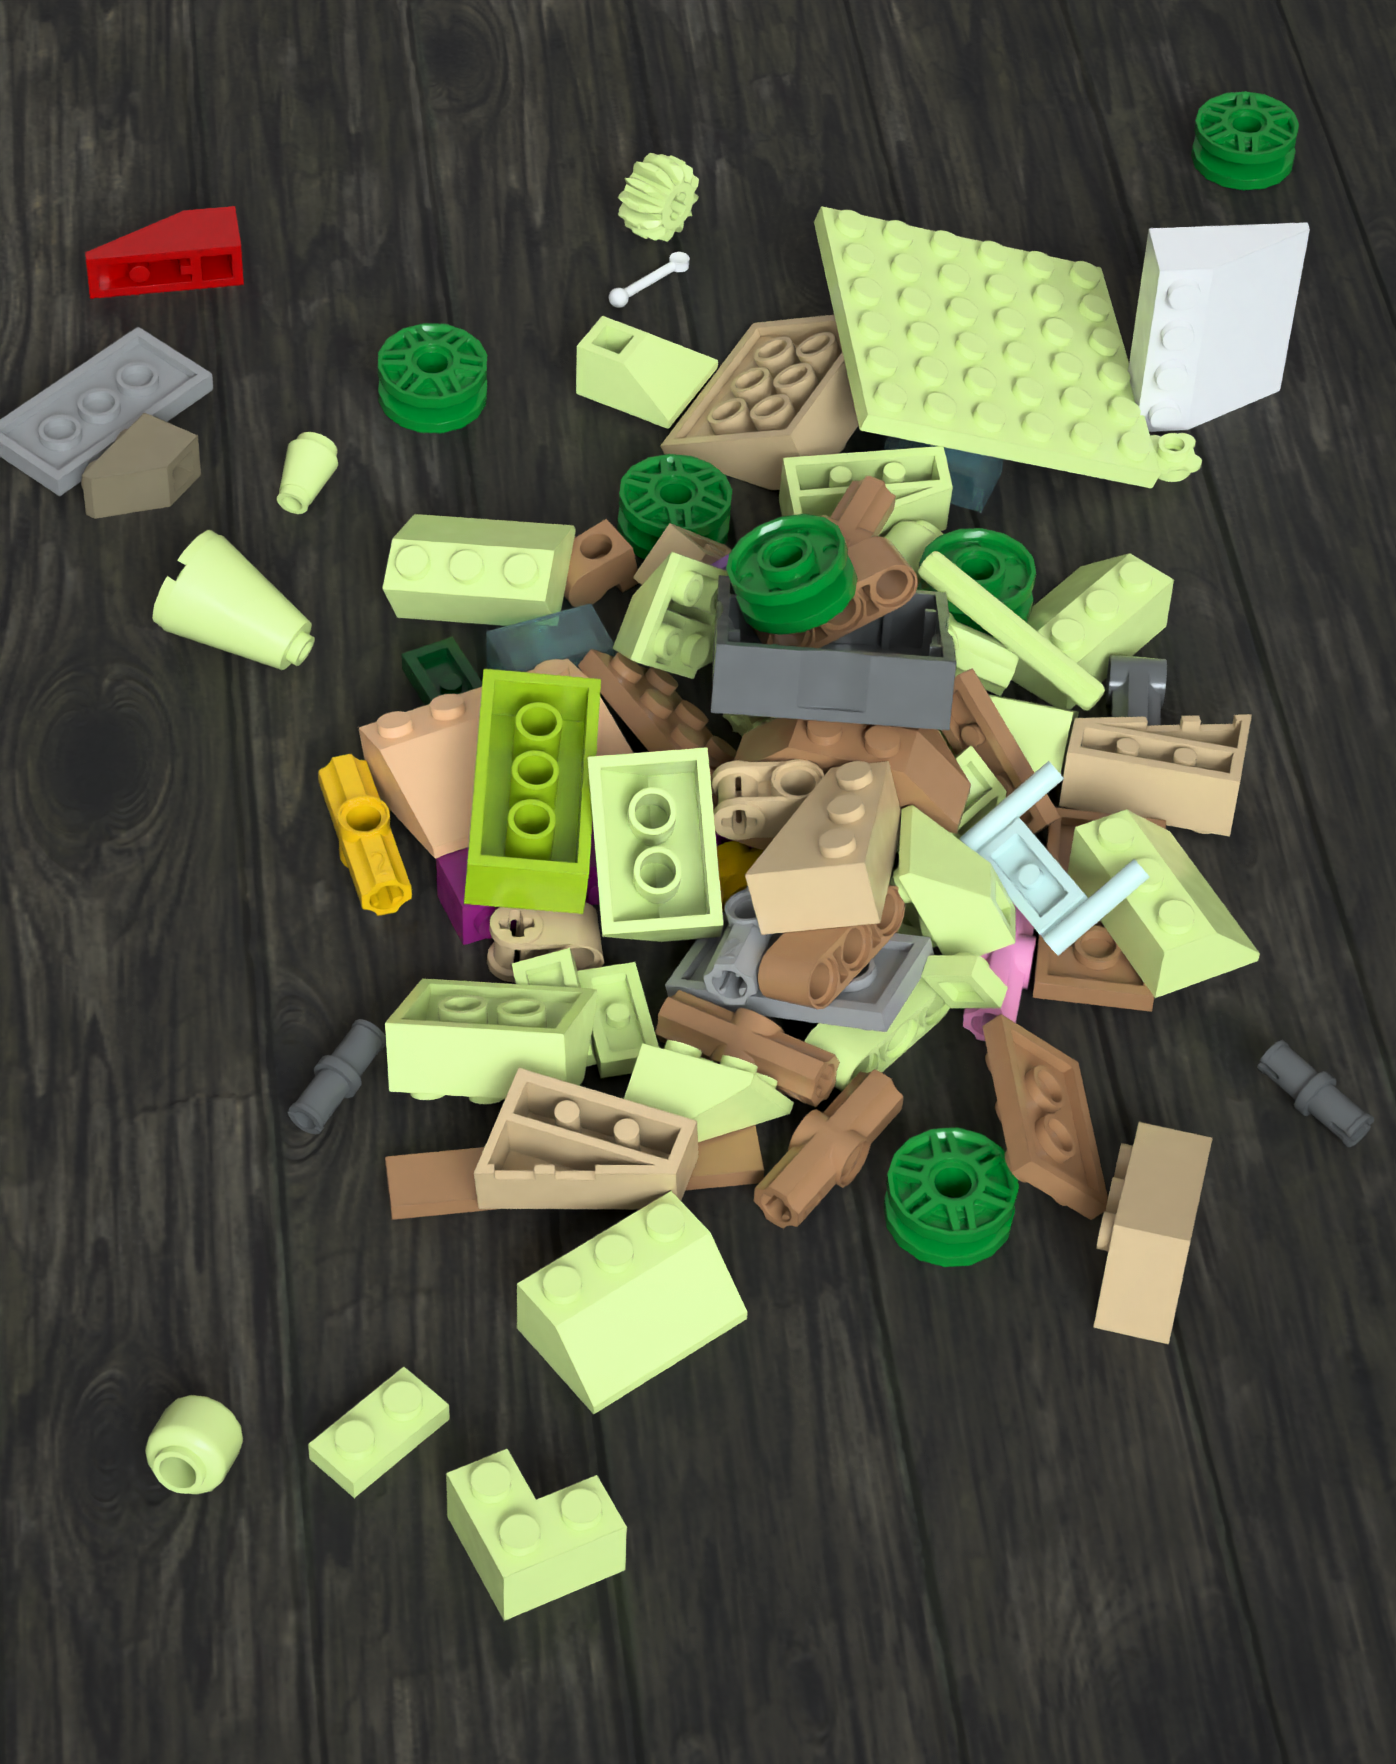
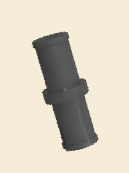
M355 1020L351 1030L332 1055H325L314 1067L315 1077L298 1100L289 1108L288 1115L296 1126L307 1133L320 1134L324 1128L323 1126L342 1100L354 1096L362 1085L360 1076L378 1052L386 1045V1036L376 1025L367 1020Z
M1284 1040L1276 1042L1262 1056L1260 1060L1262 1063L1257 1066L1258 1071L1267 1075L1295 1100V1109L1303 1116L1312 1114L1341 1139L1346 1147L1350 1148L1357 1144L1370 1130L1374 1117L1363 1111L1335 1087L1337 1081L1327 1071L1319 1073L1293 1051Z

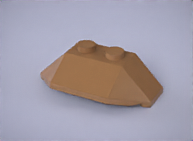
M771 717L743 734L734 761L781 762L795 759L808 760L817 764L823 770L824 775L830 768L840 767L852 761H864L867 763L889 761L900 809L913 805L948 832L956 834L958 832L970 794L971 783L937 729ZM737 777L735 785L741 786V779Z

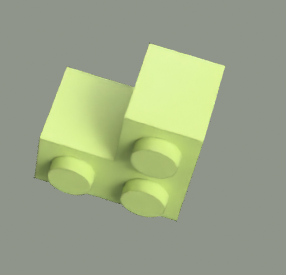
M508 1449L446 1473L448 1519L504 1621L625 1570L627 1526L597 1475L536 1500Z

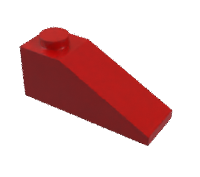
M235 206L184 210L85 252L90 299L244 285L241 241Z

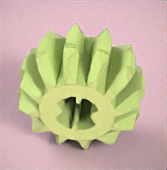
M649 153L643 162L636 161L630 178H624L626 186L618 197L623 202L619 208L618 216L624 219L625 227L631 229L634 234L645 239L650 238L655 241L660 239L668 242L673 237L674 232L681 233L684 221L688 216H692V205L699 197L694 193L698 187L699 179L693 175V168L686 165L683 160L672 155L666 156L664 154Z

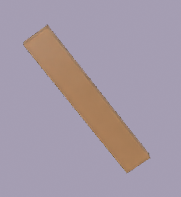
M753 1125L698 1142L699 1157L686 1190L760 1183L764 1179V1166L756 1126ZM485 1147L385 1157L392 1220L495 1210L478 1208L474 1171Z

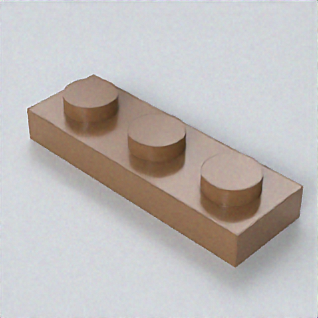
M972 668L958 674L954 681L950 730H942L956 755L967 747L972 746L1005 788L1007 797L1032 776L1034 771L974 669ZM1046 794L1019 818L1035 835L1061 817Z

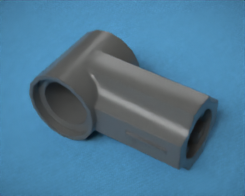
M1110 654L1106 681V705H1111V717H1146L1148 721L1147 726L1161 725L1160 715L1164 704L1167 678L1166 659Z

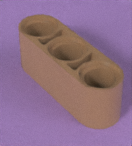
M878 536L867 538L848 548V556L854 566L858 580L854 597L841 613L827 623L801 633L777 635L760 632L751 625L750 627L762 644L821 648L900 608L910 601L918 586L917 575L890 540Z
M889 884L880 923L783 933L767 950L761 960L758 984L762 995L769 999L813 1009H824L830 1005L900 928L905 913V902L898 893L899 887Z

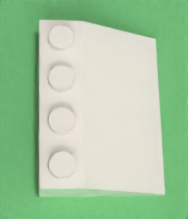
M1308 223L1149 229L1128 368L1134 400L1141 410L1140 415L1145 416L1149 432L1189 430L1280 391L1310 231Z

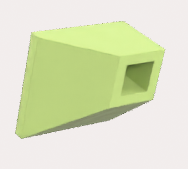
M602 316L577 345L576 394L669 429L717 370L718 360Z
M671 552L632 596L612 649L640 664L694 679L697 669L704 663L709 653V638L715 625L719 575L728 576L727 571Z
M910 805L902 808L900 838L897 847L899 868L893 871L894 882L899 887L898 893L905 903L913 902L920 914L919 924L924 937L931 938L932 947L938 946L942 955L970 952L981 956L1014 944L1016 908L992 864L915 806Z
M667 1040L664 1049L642 1043L624 1096L626 1100L696 1120L698 1142L791 1113L794 1104L793 1101L776 1090L777 1080L757 1073L758 1067L756 1065L727 1055H722L720 1064L702 1058L701 1050L672 1040Z

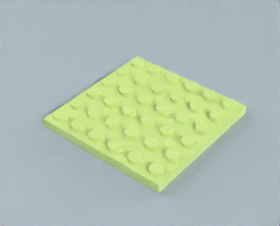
M821 206L814 225L859 429L861 431L1153 488L1161 472L1145 416L1140 415L1141 410L1134 400L1130 384L1131 376L1128 372L1129 361L1101 267H1096L1085 261L1073 262L1051 257L1039 251L1028 252L1005 247L993 241L982 242L959 237L948 231H932L909 226L898 220L886 221L860 215L852 210L841 211Z

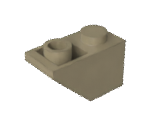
M144 412L128 429L121 431L115 442L97 460L90 462L84 470L81 486L84 492L86 515L96 519L172 506L201 476L198 435Z

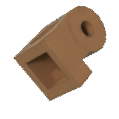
M607 519L574 538L564 597L574 607L583 608L594 604L603 597L607 590L614 586H617L623 593L639 584L633 578L638 571L633 547Z

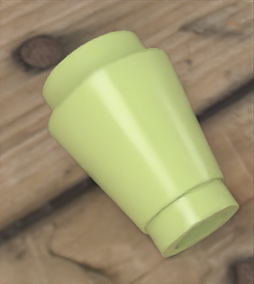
M304 432L288 444L279 494L277 496V502L284 510L295 514L305 513L337 469V448L330 439L318 433Z

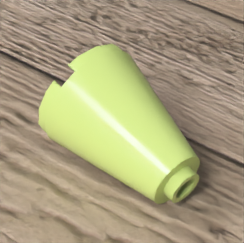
M207 530L197 536L178 558V561L186 566L182 569L176 581L167 576L161 586L154 604L153 621L161 626L164 631L280 670L286 669L291 664L299 666L310 653L315 638L309 635L312 627L311 622L224 536L218 535L212 530Z

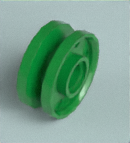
M1244 91L1225 93L1211 98L1199 108L1195 120L1194 131L1196 136L1191 154L1195 169L1207 180L1226 188L1255 190L1265 189L1278 184L1292 171L1299 123L1295 113L1286 104L1266 94Z
M422 323L403 328L390 336L378 352V402L385 415L401 427L419 433H445L461 429L477 419L487 404V353L480 341L466 330L447 324Z
M666 454L648 457L631 466L621 479L617 531L633 547L634 554L643 559H646L669 523L725 545L728 541L732 488L725 474L711 463L693 456Z
M809 514L783 516L757 526L738 541L729 553L726 567L746 623L760 632L777 635L805 632L830 621L841 613L854 597L858 580L839 526L825 517Z
M974 528L958 529L940 535L925 547L919 562V568L926 557L932 552L938 551L1026 623L1028 622L1033 607L1032 590L1036 580V569L1033 556L1022 543L1001 532ZM920 577L917 590L938 592ZM947 599L949 613L953 615L957 622L992 636Z
M957 1127L930 1129L909 1138L894 1154L887 1173V1191L883 1207L886 1227L899 1247L920 1261L942 1267L970 1266L993 1256L1008 1240L1014 1221L1019 1184L1018 1179L1007 1166L1005 1151L1001 1146L980 1133Z

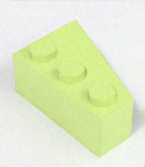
M944 446L783 458L779 493L782 517L798 514L826 515L831 517L851 482L860 481L867 475L884 481L887 489L896 496L894 511L878 537H885L890 529L901 521L915 522L917 520H924L937 527L940 531L947 528L953 486Z

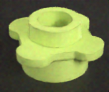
M1168 433L1161 437L1158 435L1150 436L1161 472L1159 479L1177 482L1187 478L1191 472H1196L1200 469L1202 459L1195 455L1193 448L1196 441L1191 435L1186 433Z

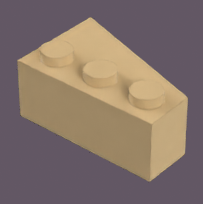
M1252 714L1234 715L1233 724L1200 725L1199 715L1181 716L1180 725L1147 726L1148 721L1146 717L1075 718L1067 750L1059 806L1115 814L1127 809L1144 818L1166 820L1167 826L1190 829L1201 834L1213 833L1230 837Z
M852 761L840 767L830 768L747 871L745 877L761 935L880 923L901 829V809L889 761L878 763Z
M518 1068L474 1171L478 1208L642 1209L670 1191L681 1201L699 1157L697 1121Z
M1139 1122L1133 1146L1121 1143L1115 1175L1112 1178L1106 1211L1103 1214L1096 1248L1108 1251L1094 1328L1169 1344L1212 1143L1211 1137Z

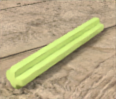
M934 551L922 562L918 573L924 581L938 592H946L947 599L1079 707L1088 711L1100 700L1105 691L1102 683L943 554Z

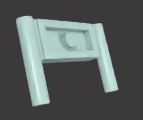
M1048 761L959 839L992 864L1011 901L1042 936L1050 948L1059 956L1150 876L1133 859L1089 898L1019 818L1064 779Z

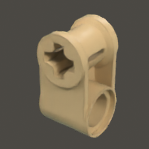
M800 759L781 762L736 760L718 766L711 778L713 793L718 797V805L713 811L715 831L719 835L732 840L776 837L824 777L823 770L817 764ZM737 777L741 779L740 791H735V779ZM736 810H741V823L736 822Z
M585 902L584 914L500 907L495 910L490 918L489 931L494 942L488 949L487 965L490 972L501 980L515 982L511 964L514 963L515 950H518L520 955L519 961L570 948L575 959L577 971L602 967L604 964L597 912L591 904ZM512 920H516L515 936H512L510 931Z

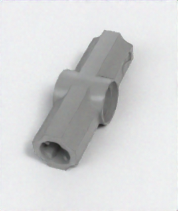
M748 886L745 890L731 896L726 902L724 910L728 926L703 975L707 992L718 996L725 1005H745L749 996L757 993L759 989L758 972L761 960L767 950L783 934L761 935Z

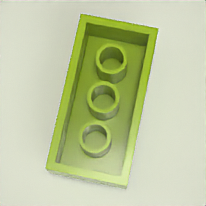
M494 669L483 670L464 904L584 914L592 834V808L587 757L596 756L601 679Z

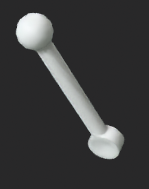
M683 252L672 253L669 257V263L624 289L614 288L608 297L610 304L617 308L624 307L629 297L673 271H687L689 268V256Z

